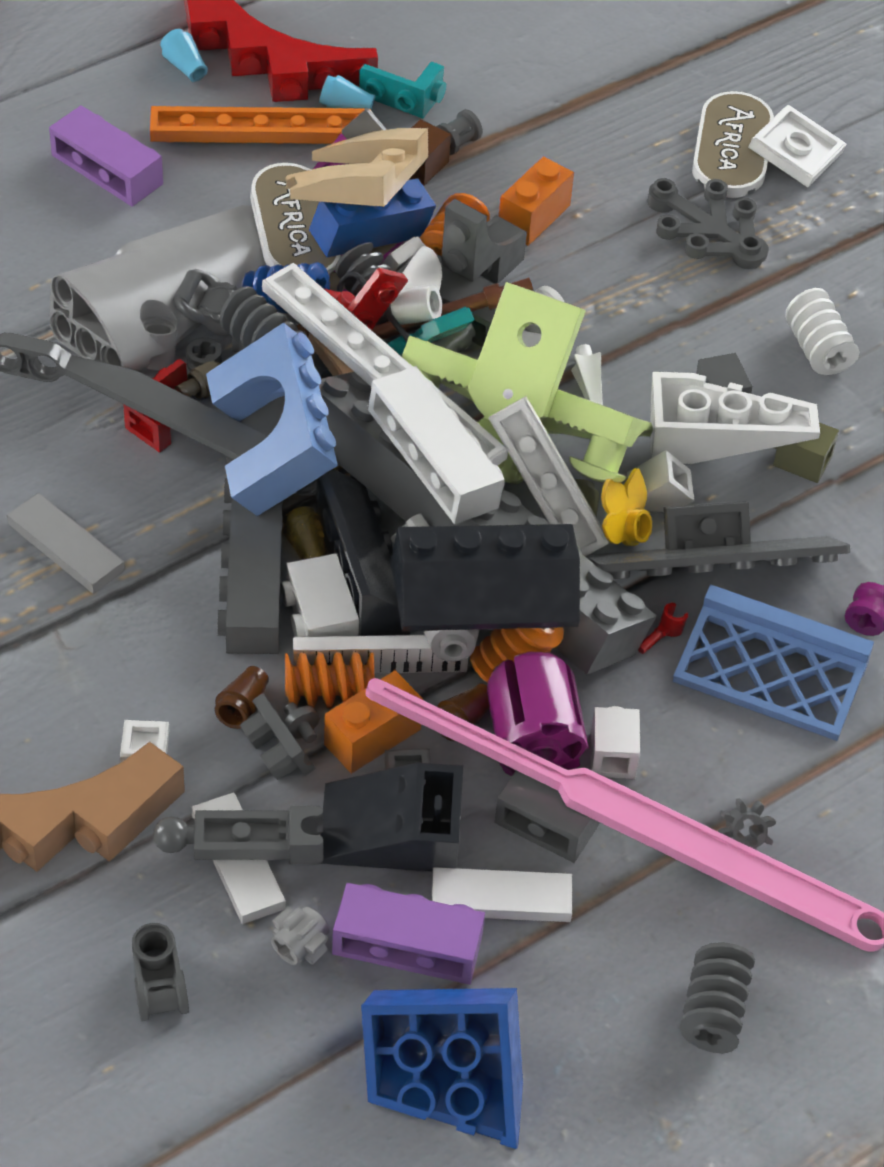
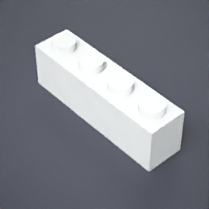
M417 366L372 380L368 411L452 522L458 524L498 509L505 485L501 469L497 465L492 464L482 451L478 440L471 436L460 423L454 409L449 408L439 396L433 382L427 380Z

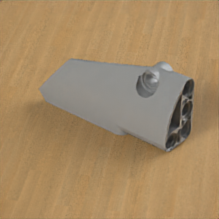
M241 205L128 242L118 250L116 256L55 275L51 280L50 326L55 338L82 358L136 371L143 368L161 370L175 362L176 345L202 325L185 317L175 306L173 300L187 271L199 269L209 272L218 278L220 282H228L239 289L243 286L245 273L250 270L257 271L259 267L266 265L252 206ZM200 280L188 304L190 308L196 310L204 296V291L208 288L202 280Z

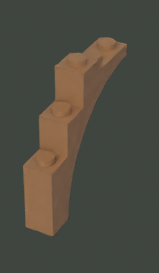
M148 742L123 762L92 778L57 789L23 794H0V850L3 848L13 861L19 864L25 862L38 872L76 837L78 843L90 853L97 852L110 862L185 792L184 767L157 746Z

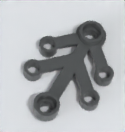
M657 179L650 186L647 203L651 209L657 212H670L674 209L694 222L680 223L676 216L669 214L660 216L657 222L656 233L660 238L671 240L676 237H687L685 253L689 257L694 259H701L705 256L733 257L735 264L744 269H755L766 260L769 247L762 238L755 235L753 219L755 218L757 205L754 200L743 197L735 201L733 217L739 221V233L729 228L727 224L724 201L726 200L728 185L724 181L712 179L706 183L704 197L709 202L710 215L680 196L675 183L670 179ZM708 238H719L723 242L709 243Z

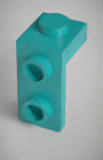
M432 61L415 82L364 64L360 69L359 87L375 95L374 101L422 119L436 102L440 103L442 101L447 84L443 82L444 66Z

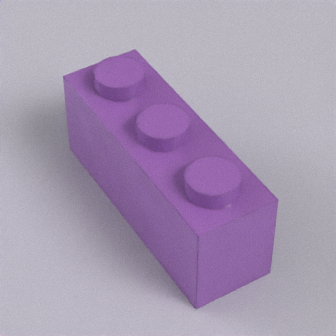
M80 105L49 127L52 156L131 207L163 185L162 156L154 149L143 145L132 138L127 132L121 131L105 121L100 115L94 114Z
M346 883L333 928L332 955L471 985L483 936L485 912L476 911L464 904L449 905L430 901L418 894L403 895L384 891L371 884L356 885Z

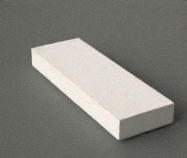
M233 792L192 806V817L195 821V810L243 809ZM213 860L242 925L286 909V900L267 860Z
M433 867L432 901L449 905L464 904L476 911L485 912V918L571 922L572 874Z

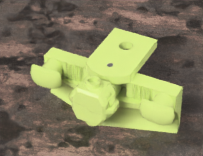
M508 282L505 283L478 359L412 336L408 337L402 357L413 367L417 366L424 377L432 381L438 389L440 383L472 400L478 410L484 415V418L477 421V423L501 444L503 443L488 418L527 396L548 434H567L591 439L584 459L581 460L569 456V462L580 474L597 482L604 483L606 479H613L614 482L625 481L627 477L619 474L618 471L627 446L632 447L638 436H651L653 432L651 422L638 419L558 389L586 310ZM536 324L541 329V339L535 346L527 347L523 343L522 333L527 326ZM508 453L507 460L499 464L498 467L503 473L505 482L519 484L524 479Z

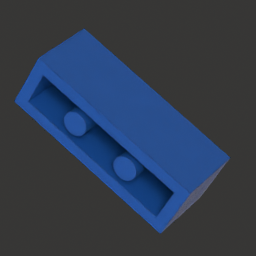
M419 179L408 180L384 207L319 201L309 231L326 257L345 254L352 248L364 243H372L373 248L408 241L414 236L415 238L417 236L420 238L428 227L436 204Z

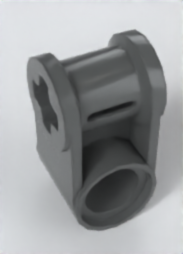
M160 923L142 925L132 937L134 982L140 1020L147 1021L150 1015L179 1010L181 1014L189 1013L186 983L183 970L180 969L173 932L166 925ZM152 949L164 951L162 955L157 957L145 955L147 951Z

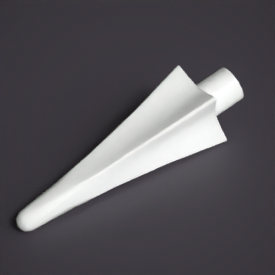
M580 345L575 350L574 358L576 364L571 371L584 398L603 405L601 352L592 354L590 345Z

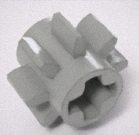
M288 906L272 921L276 928L272 931L274 936L271 938V944L277 954L289 964L296 965L298 962L302 964L307 960L313 965L328 950L325 943L329 940L326 936L329 933V926L325 919L313 908L306 906L301 909L298 907L293 911Z

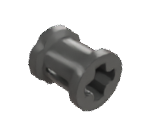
M467 109L459 112L456 119L448 124L441 123L436 126L451 134L450 155L457 153L459 147L468 141L474 142L480 139L483 134L480 120L472 111Z

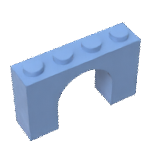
M285 323L277 326L206 373L212 404L239 422L269 402L285 396L282 416L269 436L225 465L231 498L256 516H259L338 466L334 451L336 440L329 430L326 418L329 411L321 397L319 388L321 378L314 367L312 359L314 348L306 335L301 332L297 334Z

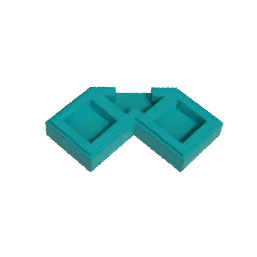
M463 307L421 325V329L409 334V336L432 343L463 331L475 319L470 308ZM400 336L389 342L388 345L402 357L407 342Z

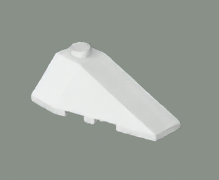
M652 372L650 422L653 426V432L650 436L651 458L666 450L681 463L694 464L819 439L820 427L817 404L774 393H767L762 397L742 392L743 386L730 382L727 388L706 383V376L695 373Z

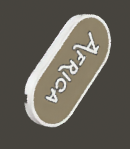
M737 91L716 94L705 102L702 109L692 166L694 178L697 182L699 179L704 184V189L709 180L720 179L728 185L726 197L738 198L748 195V191L754 188L755 191L763 185L768 160L748 148L752 138L774 118L773 112L767 103L754 95Z
M277 163L263 168L255 175L252 181L250 199L266 265L270 267L277 264L285 266L292 263L296 265L307 263L310 265L319 262L325 266L330 277V273L335 270L341 255L326 257L309 231L319 201L290 199V189H286L285 178L287 175L311 169L294 163Z

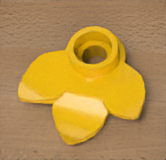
M639 468L632 470L624 485L621 482H614L613 479H606L603 484L601 501L607 515L603 520L602 530L606 539L612 544L622 542L626 546H636L639 543L646 542L651 535L652 517L647 510H644L647 490Z

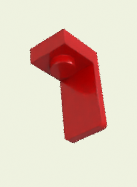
M378 268L356 296L348 291L338 292L325 288L324 290L372 330L390 304L398 297L400 291L407 284L408 279L403 273Z
M178 359L170 366L162 368L152 379L175 390V386L187 381V364L183 360ZM123 404L125 428L159 453L171 445L170 427Z

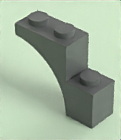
M454 199L445 207L441 265L472 282L477 277L483 276L494 283H500L524 260L527 232L497 215L487 222L486 215Z

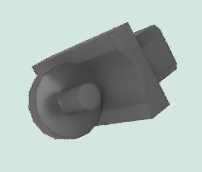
M264 693L253 699L252 701L258 711L249 716L239 726L256 749L274 736H277L280 742L260 756L273 776L278 780L297 768L301 770L304 776L315 770V766L296 740L303 738L306 743H312L316 740L317 734L314 729L318 725L320 717L315 708L312 706L298 708L294 702L289 703L284 708L287 717L283 721Z

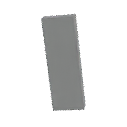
M39 492L7 514L9 526L93 594L125 571L124 561Z

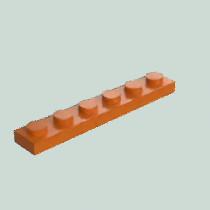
M151 106L150 142L333 144L338 136L342 134V129L365 109Z

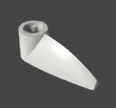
M422 246L403 272L408 279L407 284L391 303L392 315L400 325L431 321L440 317L442 313V300L439 292L442 280L441 263L433 249Z

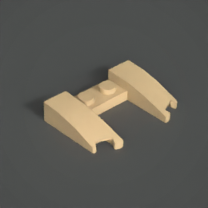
M396 128L373 131L313 150L312 161L345 163L346 165L326 166L287 175L285 178L286 189H290V199L384 207L428 158V128Z

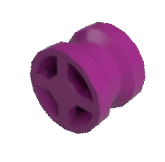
M865 582L856 588L853 602L848 605L844 615L846 623L850 628L867 636L879 635L884 631L883 585Z

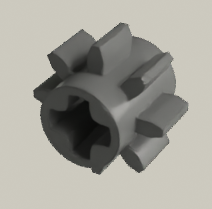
M737 798V808H734L730 813L721 810L720 814L726 820V827L719 829L718 832L730 838L733 837L734 840L755 850L763 843L773 844L772 839L768 836V827L774 826L776 820L771 816L760 817L764 811V805L757 800L749 808L746 807L740 798ZM750 819L754 825L749 827L750 834L743 836L739 830L744 828L743 821Z

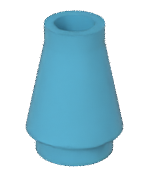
M174 29L163 37L160 43L163 57L183 72L190 81H199L207 74L208 67L203 62L190 33L184 32L182 29Z
M328 75L319 103L327 105V108H364L372 110L375 95L366 92L340 75H337V77Z

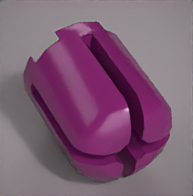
M548 652L522 653L514 657V662L507 659L496 666L488 680L487 686L494 735L566 770L580 767L579 757L589 746L575 676L571 668L560 657ZM499 762L506 774L512 776L516 770Z

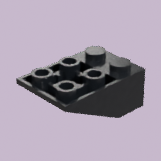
M417 762L325 783L323 832L320 834L323 838V861L320 864L433 872V867L457 868L463 766Z

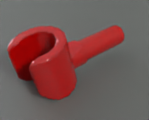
M676 603L666 604L659 625L643 640L638 651L644 654L666 635L670 637L680 636L684 631L688 613H685L680 618L673 617Z

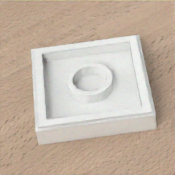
M787 105L752 138L748 148L806 187H809L843 153L847 144L790 105Z

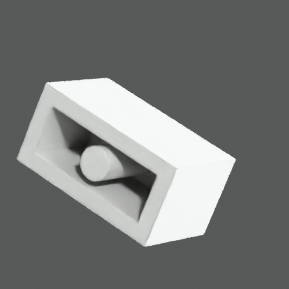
M337 553L287 563V581L281 582L280 588L285 607L292 606L294 614L291 615L294 637L358 636L359 618Z

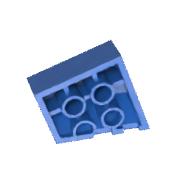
M517 988L374 990L361 1005L368 1102L425 1120L428 1117L456 1126L457 1131L473 1136L475 1133L500 1140L501 1145L517 1149L519 1145L523 1092Z

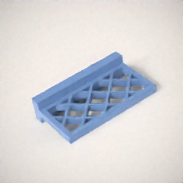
M710 584L701 612L673 675V682L838 741L862 676H864L869 663L874 642ZM707 621L725 627L729 638L710 645L703 633ZM754 638L765 641L770 652L750 659L742 643ZM698 642H700L702 648L696 650ZM735 646L743 662L723 670L714 653ZM793 653L804 655L807 657L811 667L792 674L783 657ZM706 656L715 673L702 678L686 672L690 662ZM776 661L784 677L763 684L755 668ZM838 667L853 673L850 683L833 689L824 672ZM748 671L756 688L746 692L733 689L727 678ZM816 675L825 692L805 699L796 682ZM789 686L797 703L787 707L774 704L769 693ZM845 695L843 702L841 704L838 697ZM830 700L837 713L834 725L816 719L810 708Z

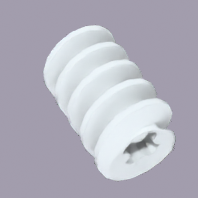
M812 288L800 293L790 302L786 309L785 318L800 347L803 349L806 358L809 360L812 369L818 374H837L851 367L858 360L860 351L858 346L854 344L852 335L848 333L845 323L842 322L839 312L835 311L834 303L829 300L828 293L820 288Z

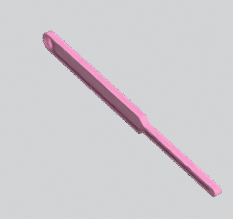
M373 678L368 682L366 696L370 700L558 790L567 807L861 950L874 952L884 947V913L879 909L585 767L566 770L385 681ZM870 919L876 922L882 930V939L870 940L864 937L858 930L857 920Z

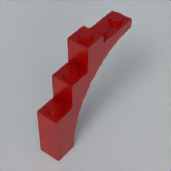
M184 0L188 30L195 41L198 51L227 49L232 76L267 74L272 102L308 100V90L323 89L328 75L333 77L340 75L359 87L361 67L367 64L378 68L376 48H344L320 45L293 38L268 27L252 17L234 0Z

